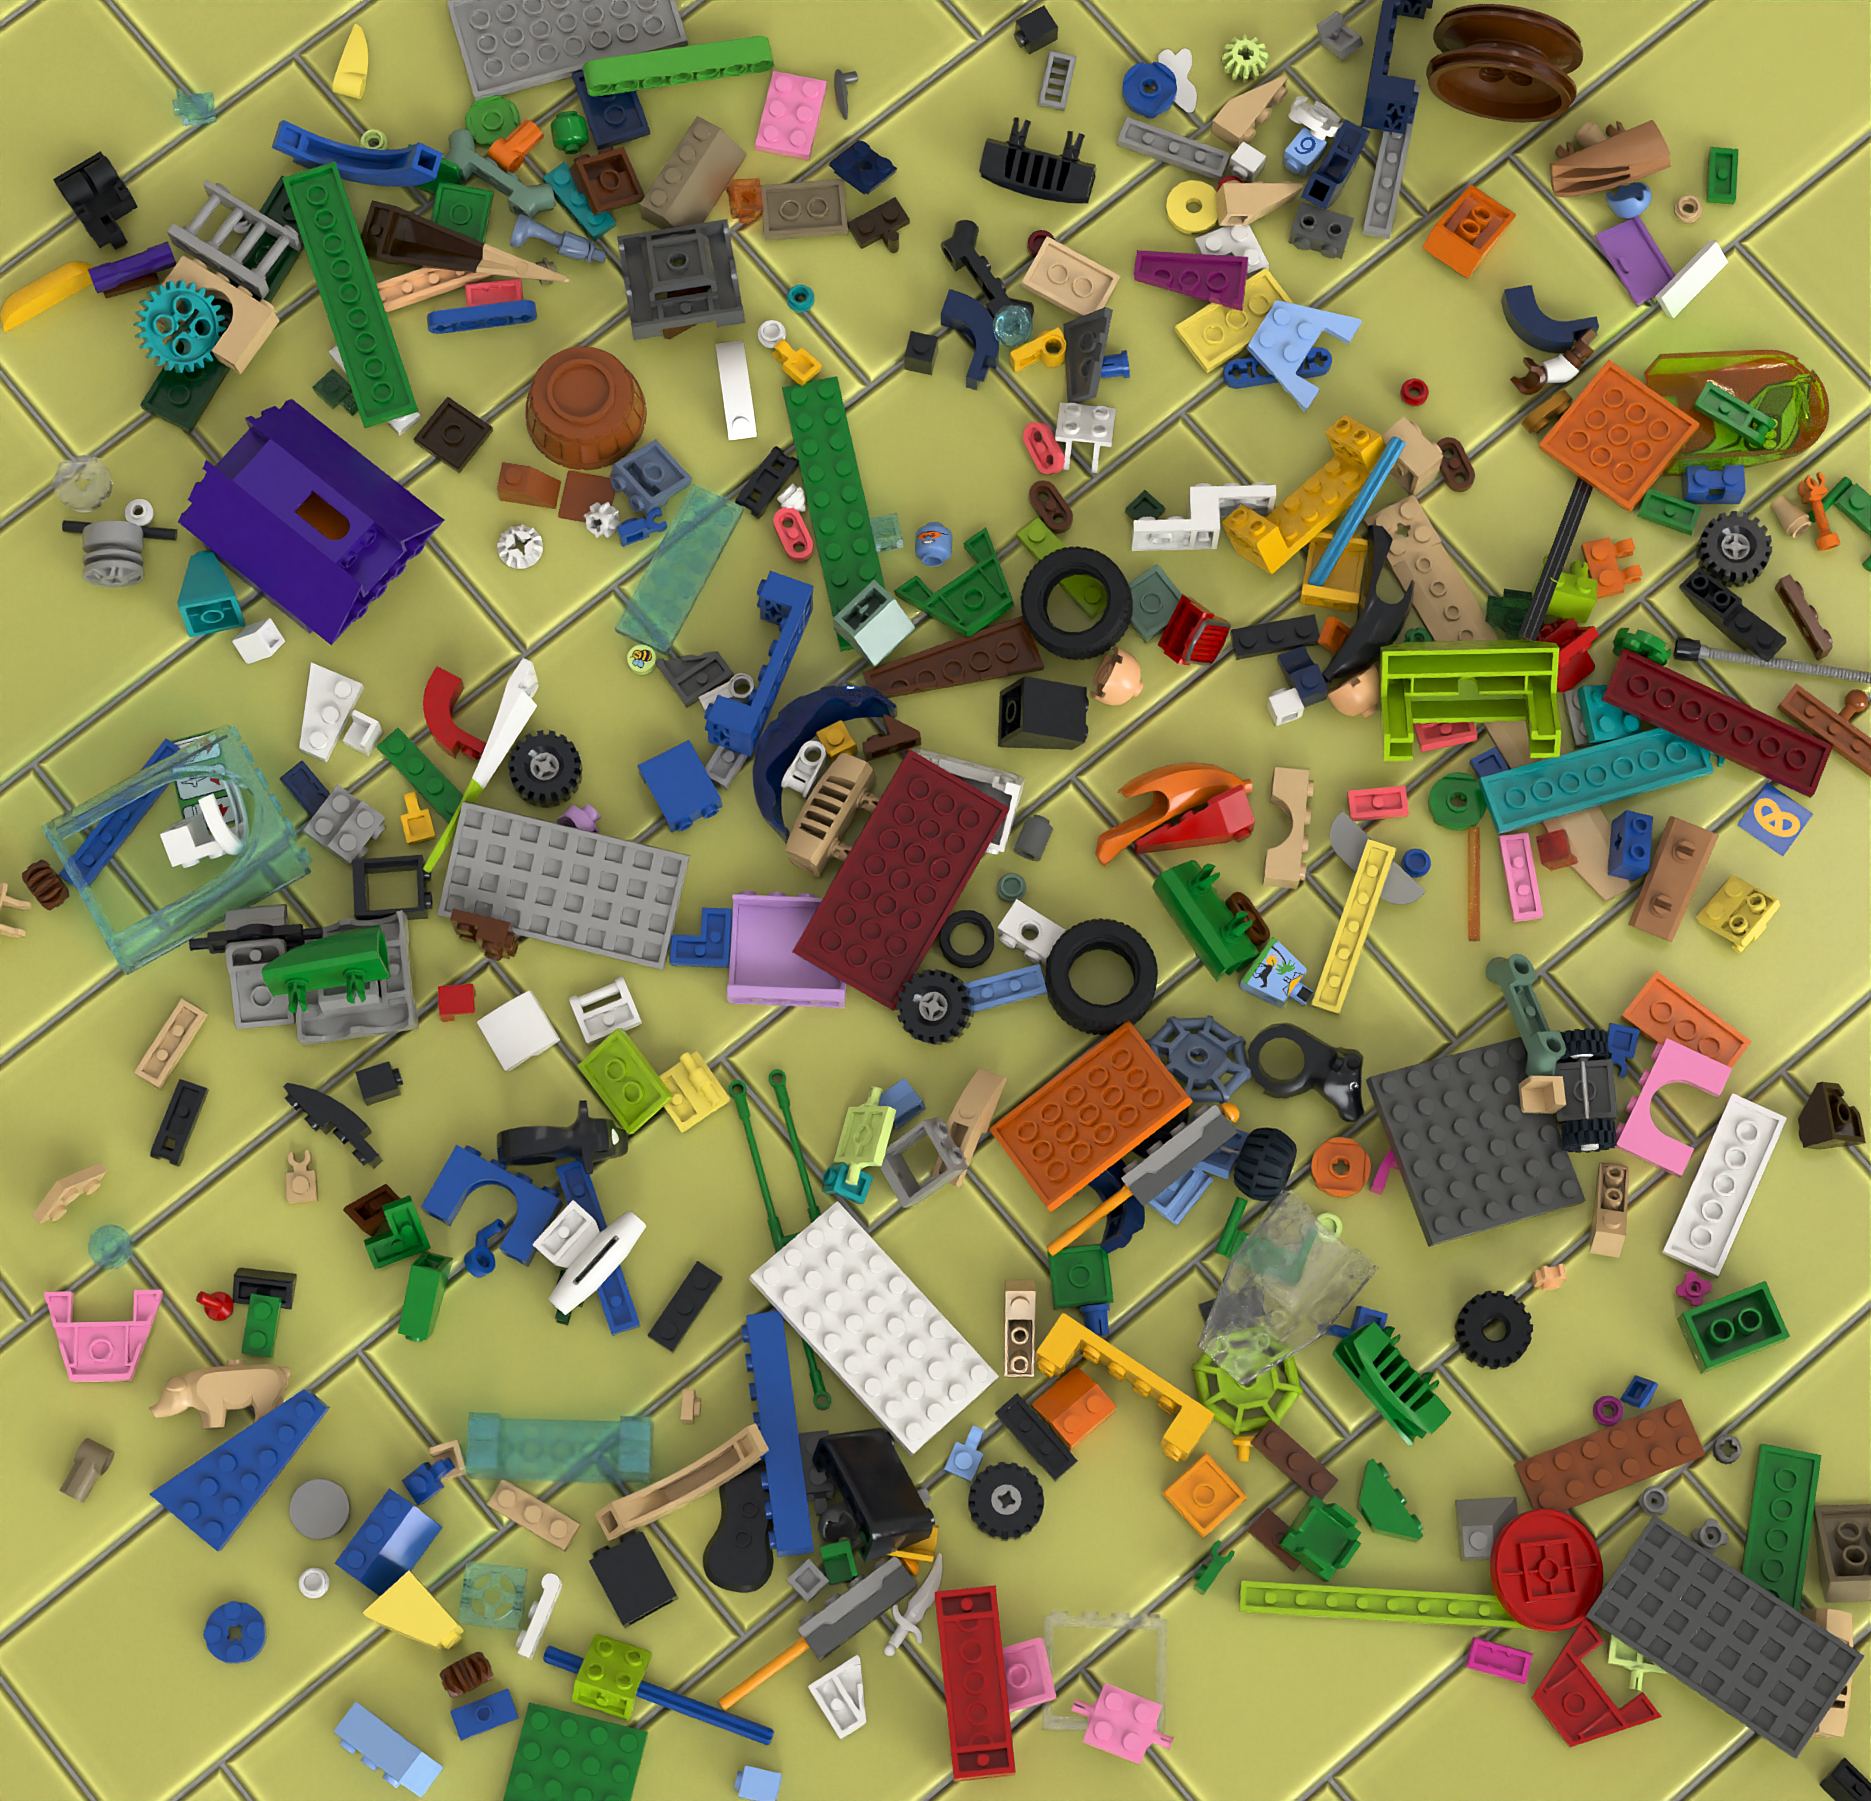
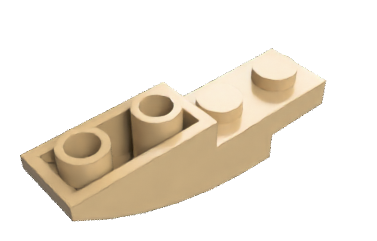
M981 1068L978 1069L966 1086L946 1124L953 1142L963 1152L964 1160L968 1167L981 1133H987L1007 1080L1005 1077ZM940 1154L931 1174L934 1178L948 1169ZM967 1169L948 1183L961 1188Z

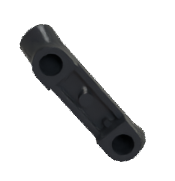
M970 220L956 222L952 237L940 244L945 257L955 272L964 266L967 268L990 301L986 304V309L992 316L999 332L1004 331L1010 326L1022 328L1031 326L1034 313L1032 302L1009 298L1005 293L1006 287L999 277L995 278L990 272L991 266L988 260L983 255L980 257L976 252L975 246L979 233L976 223Z

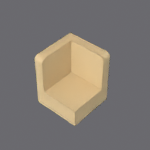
M1532 1075L1518 1084L1520 1106L1523 1113L1554 1114L1566 1105L1563 1076Z
M458 1439L428 1448L434 1463L440 1459L444 1461L449 1457L455 1466L451 1472L440 1479L441 1482L469 1473L463 1448Z

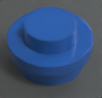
M1411 849L1404 854L1401 865L1402 869L1410 877L1419 878L1428 873L1431 860L1425 851Z

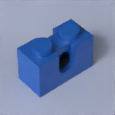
M1707 465L1687 466L1681 478L1682 499L1693 504H1740L1746 492L1744 465H1724L1722 471H1708ZM1710 489L1723 490L1721 494H1708Z

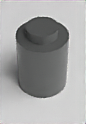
M1040 815L1027 817L1014 846V852L1028 860L1040 861L1053 831V827L1049 825L1050 821Z

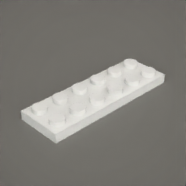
M1732 1093L1662 1250V1254L1712 1277L1717 1278L1785 1124L1786 1117Z

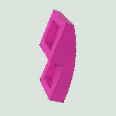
M1392 1149L1381 1163L1370 1192L1381 1195L1390 1167L1399 1170Z

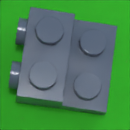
M656 439L616 462L609 476L612 487L617 492L623 491L629 498L631 508L635 512L641 511L645 516H648L651 510L665 506L671 496L690 486L692 482L690 475Z

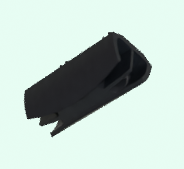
M1014 117L1009 141L1002 142L987 138L979 169L982 178L1008 190L1034 198L1065 203L1089 202L1097 168L1095 164L1078 159L1083 139L1085 138L1084 134L1079 133L1075 144L1072 145L1073 131H1067L1064 150L1060 155L1030 149L1025 146L1029 126L1031 125V122L1026 119L1019 132L1020 120Z

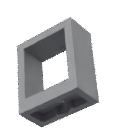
M939 1117L923 1120L886 1148L882 1166L879 1167L903 1208L921 1203L969 1168L964 1160L963 1152L955 1145L949 1135L950 1132L947 1125ZM929 1135L948 1169L923 1188H920L901 1154L923 1137Z

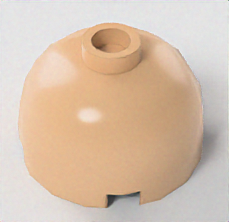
M1113 647L1112 650L1115 652L1113 656L1106 654L1097 669L1092 683L1098 685L1096 692L1090 690V696L1092 699L1106 705H1122L1129 701L1132 696L1137 697L1143 687V682L1140 681L1142 672L1139 662L1133 655L1119 647Z
M1371 665L1369 668L1353 674L1345 682L1342 681L1326 695L1334 708L1341 714L1351 717L1362 714L1366 718L1378 710L1376 704L1380 701V672L1375 665Z

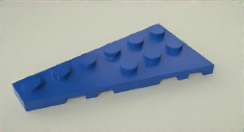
M308 1388L303 1389L151 1492L150 1495L216 1551H221L330 1407Z

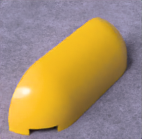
M71 261L10 294L4 301L0 311V321L5 333L93 284L88 269L94 266L82 261Z

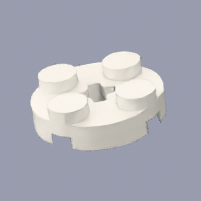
M1297 96L1290 107L1289 118L1298 124H1304L1311 129L1310 133L1318 139L1324 140L1326 136L1336 137L1343 124H1338L1341 118L1324 104L1316 101L1312 105L1306 102L1308 97Z

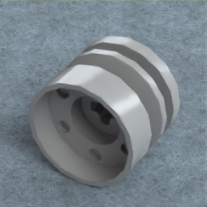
M100 521L84 527L82 531V549L87 553L83 558V565L85 566L83 578L85 581L103 587H125L137 584L143 580L144 569L142 566L144 559L140 553L144 549L143 530L140 526L125 521Z

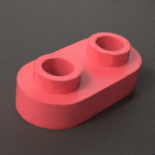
M1044 422L1029 423L1024 429L1023 441L1037 469L1043 474L1059 473L1064 467L1065 457L1058 442L1055 441L1051 428Z
M784 507L779 509L774 515L773 523L786 555L795 562L808 560L813 553V541L800 513L794 508ZM790 521L793 525L786 528L783 526V523ZM801 545L804 547V550L796 552L794 548Z

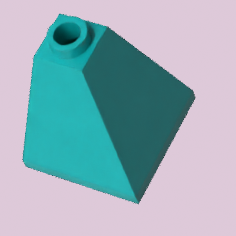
M199 551L194 556H190L177 601L189 637L245 627V619L235 591L214 552Z

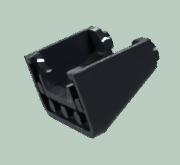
M883 1428L836 1433L822 1437L818 1441L812 1458L818 1473L826 1470L825 1476L827 1479L833 1478L856 1522L854 1532L856 1536L861 1535L864 1546L858 1549L864 1563L930 1538L932 1526L935 1525L932 1511L925 1507L894 1448L895 1443L892 1435L888 1431L885 1432Z

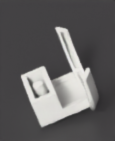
M235 776L226 777L223 780V784L232 806L236 827L229 829L213 793L201 797L198 801L212 834L209 835L202 814L174 822L164 830L160 836L172 867L182 864L183 868L193 866L207 855H209L210 859H214L226 853L230 855L241 853L248 841L249 824L244 801Z

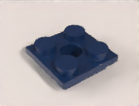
M860 140L829 163V167L835 170V174L864 195H868L897 171V168L892 165L889 159L881 157L870 148L869 144Z

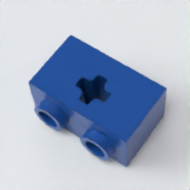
M1626 810L1612 821L1608 875L1635 881L1649 871L1653 816Z

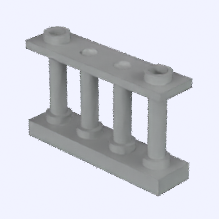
M206 180L203 185L209 199L187 227L181 228L174 223L167 231L170 240L175 246L264 299L270 291L265 280L266 273L287 245L300 251L302 246L298 238L299 234L288 225L281 226L230 195V191L219 183L214 185ZM220 203L232 212L212 239L204 242L197 238V232ZM243 217L255 226L234 254L227 256L220 252L219 247ZM264 231L276 237L277 241L256 269L252 268L249 270L243 266V259Z

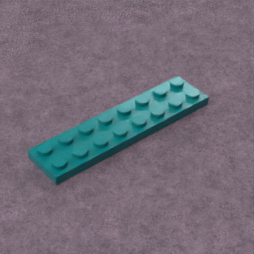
M1656 728L1563 754L1560 757L1545 759L1481 777L1478 783L1498 835L1710 775L1714 769L1706 749L1662 728Z

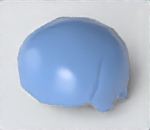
M1634 182L1627 186L1620 185L1617 194L1613 195L1611 192L1606 194V201L1610 209L1618 217L1628 219L1641 214L1649 206L1652 199L1650 188L1643 182Z

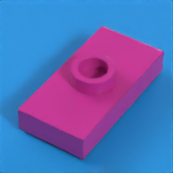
M1473 1637L1465 1668L1526 1684L1533 1653Z

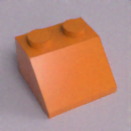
M1077 1366L1031 1404L1032 1408L1070 1451L1114 1414L1117 1408L1098 1384Z

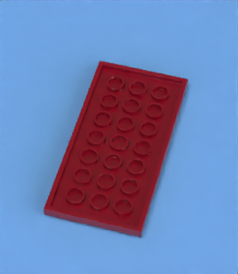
M909 749L796 943L792 953L894 1011L896 1003H899L901 999L898 997L899 991L904 992L906 987L903 984L906 981L912 980V976L918 970L1010 808Z

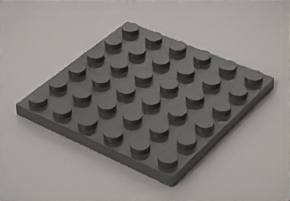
M1521 1037L1378 1074L1366 1080L1428 1247L1575 1206L1586 1201L1568 1153L1563 1149L1562 1138L1553 1115L1546 1113H1523L1521 1111L1518 1084L1528 1077L1525 1073L1528 1053Z

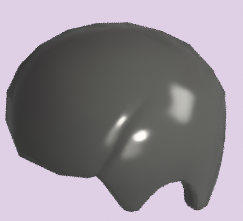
M845 1502L831 1505L819 1518L818 1530L824 1540L837 1543L840 1537H847L851 1541H855L861 1536H856L854 1532L856 1522Z

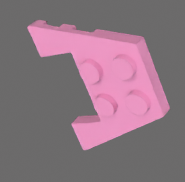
M134 1290L133 1321L73 1322L74 1293L71 1291L44 1292V1298L48 1304L51 1321L58 1337L59 1347L69 1380L71 1382L132 1381L160 1306L163 1291Z

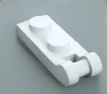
M552 1573L543 1577L541 1583L544 1592L540 1601H534L528 1614V1618L532 1619L527 1631H521L516 1643V1647L520 1648L518 1654L529 1660L533 1659L562 1590L561 1580Z

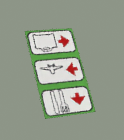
M218 729L172 740V743L190 756V759L173 779L182 819L202 814L206 828L210 830L198 800L203 796L213 793L226 824L235 823L232 806L223 784V780L229 777Z

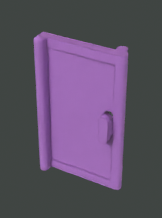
M1639 215L1594 236L1637 307L1655 298L1676 276Z

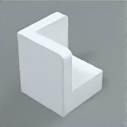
M271 618L246 626L232 642L244 661L250 664L272 656L285 640Z
M353 710L351 716L354 721L342 741L345 745L370 756L383 733L378 721L357 710Z

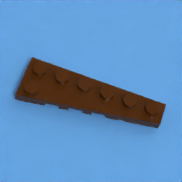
M1023 616L980 630L969 638L963 636L863 672V677L872 700L876 701L1040 671L1044 669V664L1033 636L1026 626Z

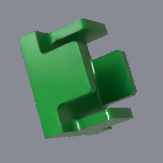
M1314 1495L1310 1496L1278 1545L1322 1581L1327 1582L1337 1569L1347 1566L1358 1550L1361 1543L1357 1539L1361 1532L1354 1527L1358 1521L1336 1503L1325 1504Z

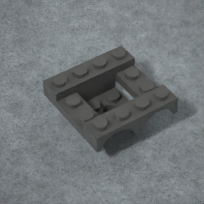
M728 219L617 236L634 340L662 336L661 329L716 321L717 327L745 323ZM677 259L685 261V264L679 267L671 265ZM710 285L711 288L710 292L660 300L655 299V293Z

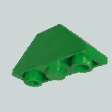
M1372 1458L1366 1463L1357 1509L1373 1533L1417 1542L1423 1537L1421 1530L1424 1528L1415 1514L1410 1515L1404 1506L1407 1503L1405 1497L1398 1488L1393 1490L1387 1480L1390 1478L1388 1471L1381 1462L1377 1464Z

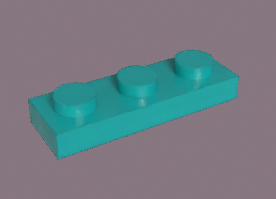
M564 161L543 177V182L553 186L554 195L595 242L614 228L616 221L608 212L593 215L585 194L579 195L569 172L570 167Z

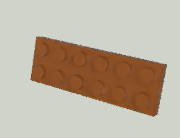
M1679 1399L1515 1463L1514 1467L1532 1510L1548 1508L1563 1512L1704 1457L1706 1454L1683 1401Z

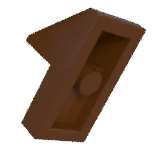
M883 714L887 735L876 734L867 738L866 742L862 743L863 753L867 762L920 746L921 735L918 730L889 715Z
M384 1184L345 1206L343 1211L362 1231L373 1237L381 1223L387 1220L382 1205L401 1198L387 1184Z

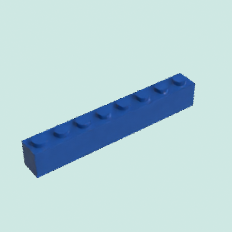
M778 1311L746 1315L747 1324L741 1325L744 1343L750 1342L751 1353L745 1354L747 1372L753 1371L755 1383H749L751 1401H757L759 1411L753 1413V1419L758 1429L761 1430V1434L769 1448V1451L760 1458L761 1460L765 1459L766 1471L761 1472L763 1490L769 1489L770 1501H764L767 1520L773 1519L774 1531H768L770 1549H777L778 1557L813 1553L814 1547L783 1316Z

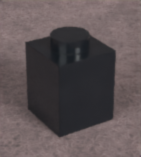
M1042 6L1016 20L1014 38L1019 47H1025L1030 55L1058 40V26L1045 6Z
M911 331L904 355L905 370L932 375L938 353V337Z
M389 1061L355 1072L363 1100L367 1106L401 1095L399 1086L404 1084L399 1068L393 1069Z

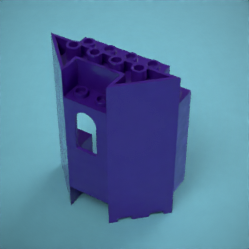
M293 399L285 401L280 409L273 406L261 412L262 416L255 419L253 416L246 417L245 420L249 430L216 466H213L207 460L205 461L202 469L206 471V474L201 482L195 483L188 498L192 504L181 514L178 523L201 540L207 551L214 552L219 562L310 634L314 631L332 645L352 622L360 619L366 613L368 604L385 592L387 583L404 571L406 562L420 554L426 540L445 520ZM314 492L348 519L350 523L349 532L342 539H328L296 514L295 511Z

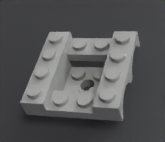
M402 910L381 919L354 920L348 918L339 920L336 924L322 927L324 938L351 930L380 925L386 939L390 978L380 980L382 999L379 997L378 980L364 982L366 1000L361 1002L356 991L355 1004L349 1003L346 999L347 985L306 991L307 1010L303 1012L298 1001L297 1013H295L298 1041L303 1046L419 1029L416 1000L413 998L408 950V944H410L408 919ZM318 939L305 940V944H307V943H309V942H312V941H315V940H318ZM299 946L289 947V951Z

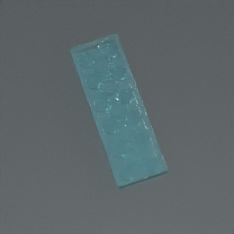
M693 484L618 621L615 631L667 656L744 512V507Z

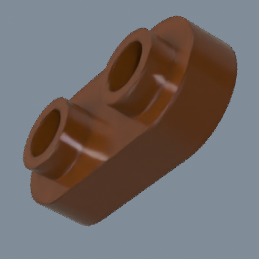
M1452 437L1439 440L1437 445L1440 447L1442 455L1446 451L1453 455L1450 458L1443 455L1439 468L1447 486L1455 492L1469 490L1473 485L1475 472L1462 444ZM1462 476L1464 481L1457 482L1455 477Z
M1045 480L1035 482L1029 490L1031 506L1053 533L1066 532L1070 529L1073 521V513L1051 482ZM1043 494L1046 495L1048 499L1046 501H1041L1038 499V496ZM1061 517L1064 521L1058 524L1053 519Z
M1234 892L1225 900V905L1233 913V917H1235L1237 912L1245 911L1248 915L1243 923L1253 920L1252 925L1245 931V934L1248 935L1256 947L1261 946L1270 938L1269 928L1246 895L1241 892Z

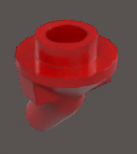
M200 1291L196 1297V1301L204 1305L206 1315L213 1321L226 1320L233 1312V1300L225 1292L218 1291L210 1295Z

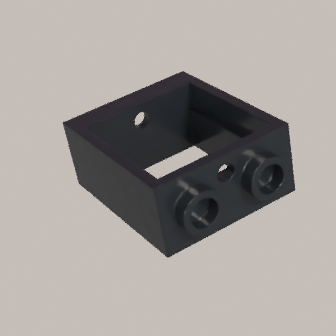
M423 855L352 860L354 916L356 920L381 919L401 910L407 915L408 920L428 919V909L433 908L432 893L427 892L426 881H431V872L428 873L423 870L426 864ZM417 870L418 907L369 911L368 874Z

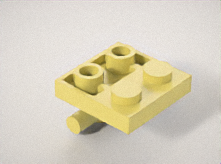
M1732 875L1696 918L1701 925L1734 942L1731 947L1740 954L1751 940L1755 941L1766 929V923L1775 914L1780 904L1775 897Z
M698 1051L691 1055L689 1052H686L679 1058L681 1062L659 1076L674 1096L663 1107L681 1133L730 1101V1097Z

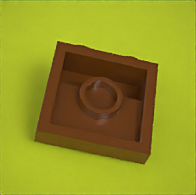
M608 147L599 151L598 155L590 157L589 154H584L573 160L574 164L569 168V172L579 195L585 194L594 216L642 202L645 197L624 147L615 150L613 147Z
M453 909L450 921L456 934L460 935L459 938L470 943H476L477 941L481 953H485L484 956L492 960L501 961V958L510 959V956L515 957L519 941L515 940L516 933H514L510 922Z

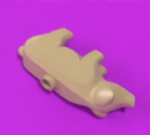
M245 1359L227 1360V1366L202 1368L170 1378L165 1385L160 1400L154 1406L149 1407V1409L156 1418H163L180 1414L193 1407L198 1409L201 1416V1429H216L225 1426L227 1409L242 1410L254 1406V1422H256L285 1402L284 1397L289 1386L290 1370L287 1367H278L271 1364L245 1365Z

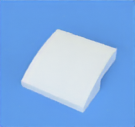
M532 991L521 994L477 1021L505 1071L513 1070L531 1056H538L560 1040Z

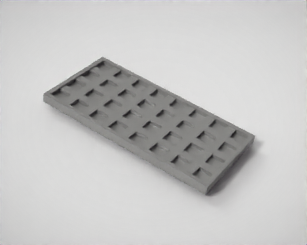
M463 801L437 915L451 918L453 909L507 921L511 923L514 933L663 970L666 964L690 855Z

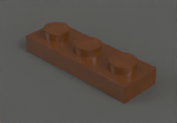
M1790 574L1781 578L1775 590L1818 661L1828 656L1833 648L1831 635L1826 629H1822L1818 622V614L1812 605H1808L1803 597L1804 591L1798 581H1794Z
M1268 1420L1250 1442L1251 1445L1309 1497L1315 1495L1322 1501L1338 1482L1334 1475L1272 1420Z

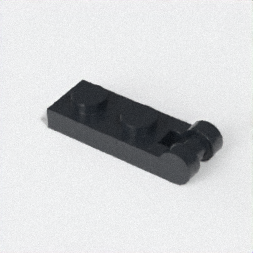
M179 1079L152 1146L150 1157L158 1160L164 1158L170 1160L169 1163L172 1165H181L189 1139L209 1092L206 1087ZM168 1139L176 1141L173 1149L166 1147Z

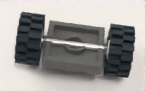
M1590 1028L1560 1032L1565 1042L1566 1052L1557 1060L1560 1063H1556L1555 1076H1563L1566 1105L1557 1111L1558 1124H1562L1564 1151L1575 1153L1600 1152L1601 1150H1609V1148L1613 1149L1617 1146L1615 1121L1613 1120L1618 1118L1612 1059H1606L1609 1057L1607 1032L1599 1029L1590 1030Z

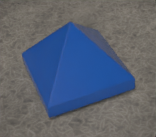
M1635 1375L1620 1400L1623 1403L1643 1409L1651 1402L1658 1384Z

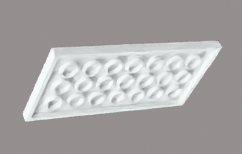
M838 1201L749 1277V1280L910 1456L917 1452L999 1377Z

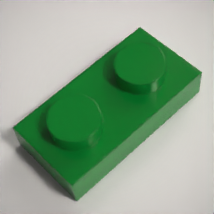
M1710 147L1706 202L1734 205L1737 189L1738 149Z
M1649 488L1644 496L1637 517L1691 536L1702 507Z
M255 1293L251 1294L241 1353L273 1357L282 1298Z

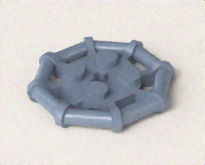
M1172 1016L1167 1018L1166 1024L1151 1039L1146 1040V1043L1158 1058L1159 1053L1167 1055L1168 1062L1165 1067L1171 1074L1187 1084L1184 1091L1193 1103L1219 1102L1222 1104L1228 1102L1229 1097L1244 1081H1248L1251 1078L1252 1073L1251 1069L1248 1068L1244 1048L1246 1041L1242 1036H1236L1214 1021L1213 1016L1181 1019ZM1203 1029V1031H1198L1197 1034H1190V1031H1185ZM1171 1034L1176 1035V1038L1170 1044L1164 1042ZM1227 1052H1234L1235 1063L1229 1061V1058L1226 1056ZM1200 1055L1203 1057L1202 1062H1196L1191 1056L1198 1057ZM1225 1073L1234 1075L1224 1086L1219 1080ZM1207 1086H1211L1213 1089L1204 1091H1191L1192 1087L1196 1089H1204Z

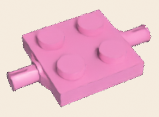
M1104 1683L1101 1694L1093 1706L1075 1698L1071 1711L1088 1717V1728L1083 1743L1138 1765L1141 1764L1145 1751L1152 1743L1169 1750L1174 1738L1156 1731L1157 1719L1162 1705L1107 1683Z

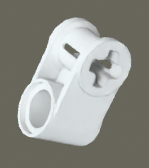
M813 740L803 744L781 782L783 788L790 787L803 794V798L808 799L827 763L826 751L820 742ZM816 751L821 754V757L816 762H810L806 759L807 754Z

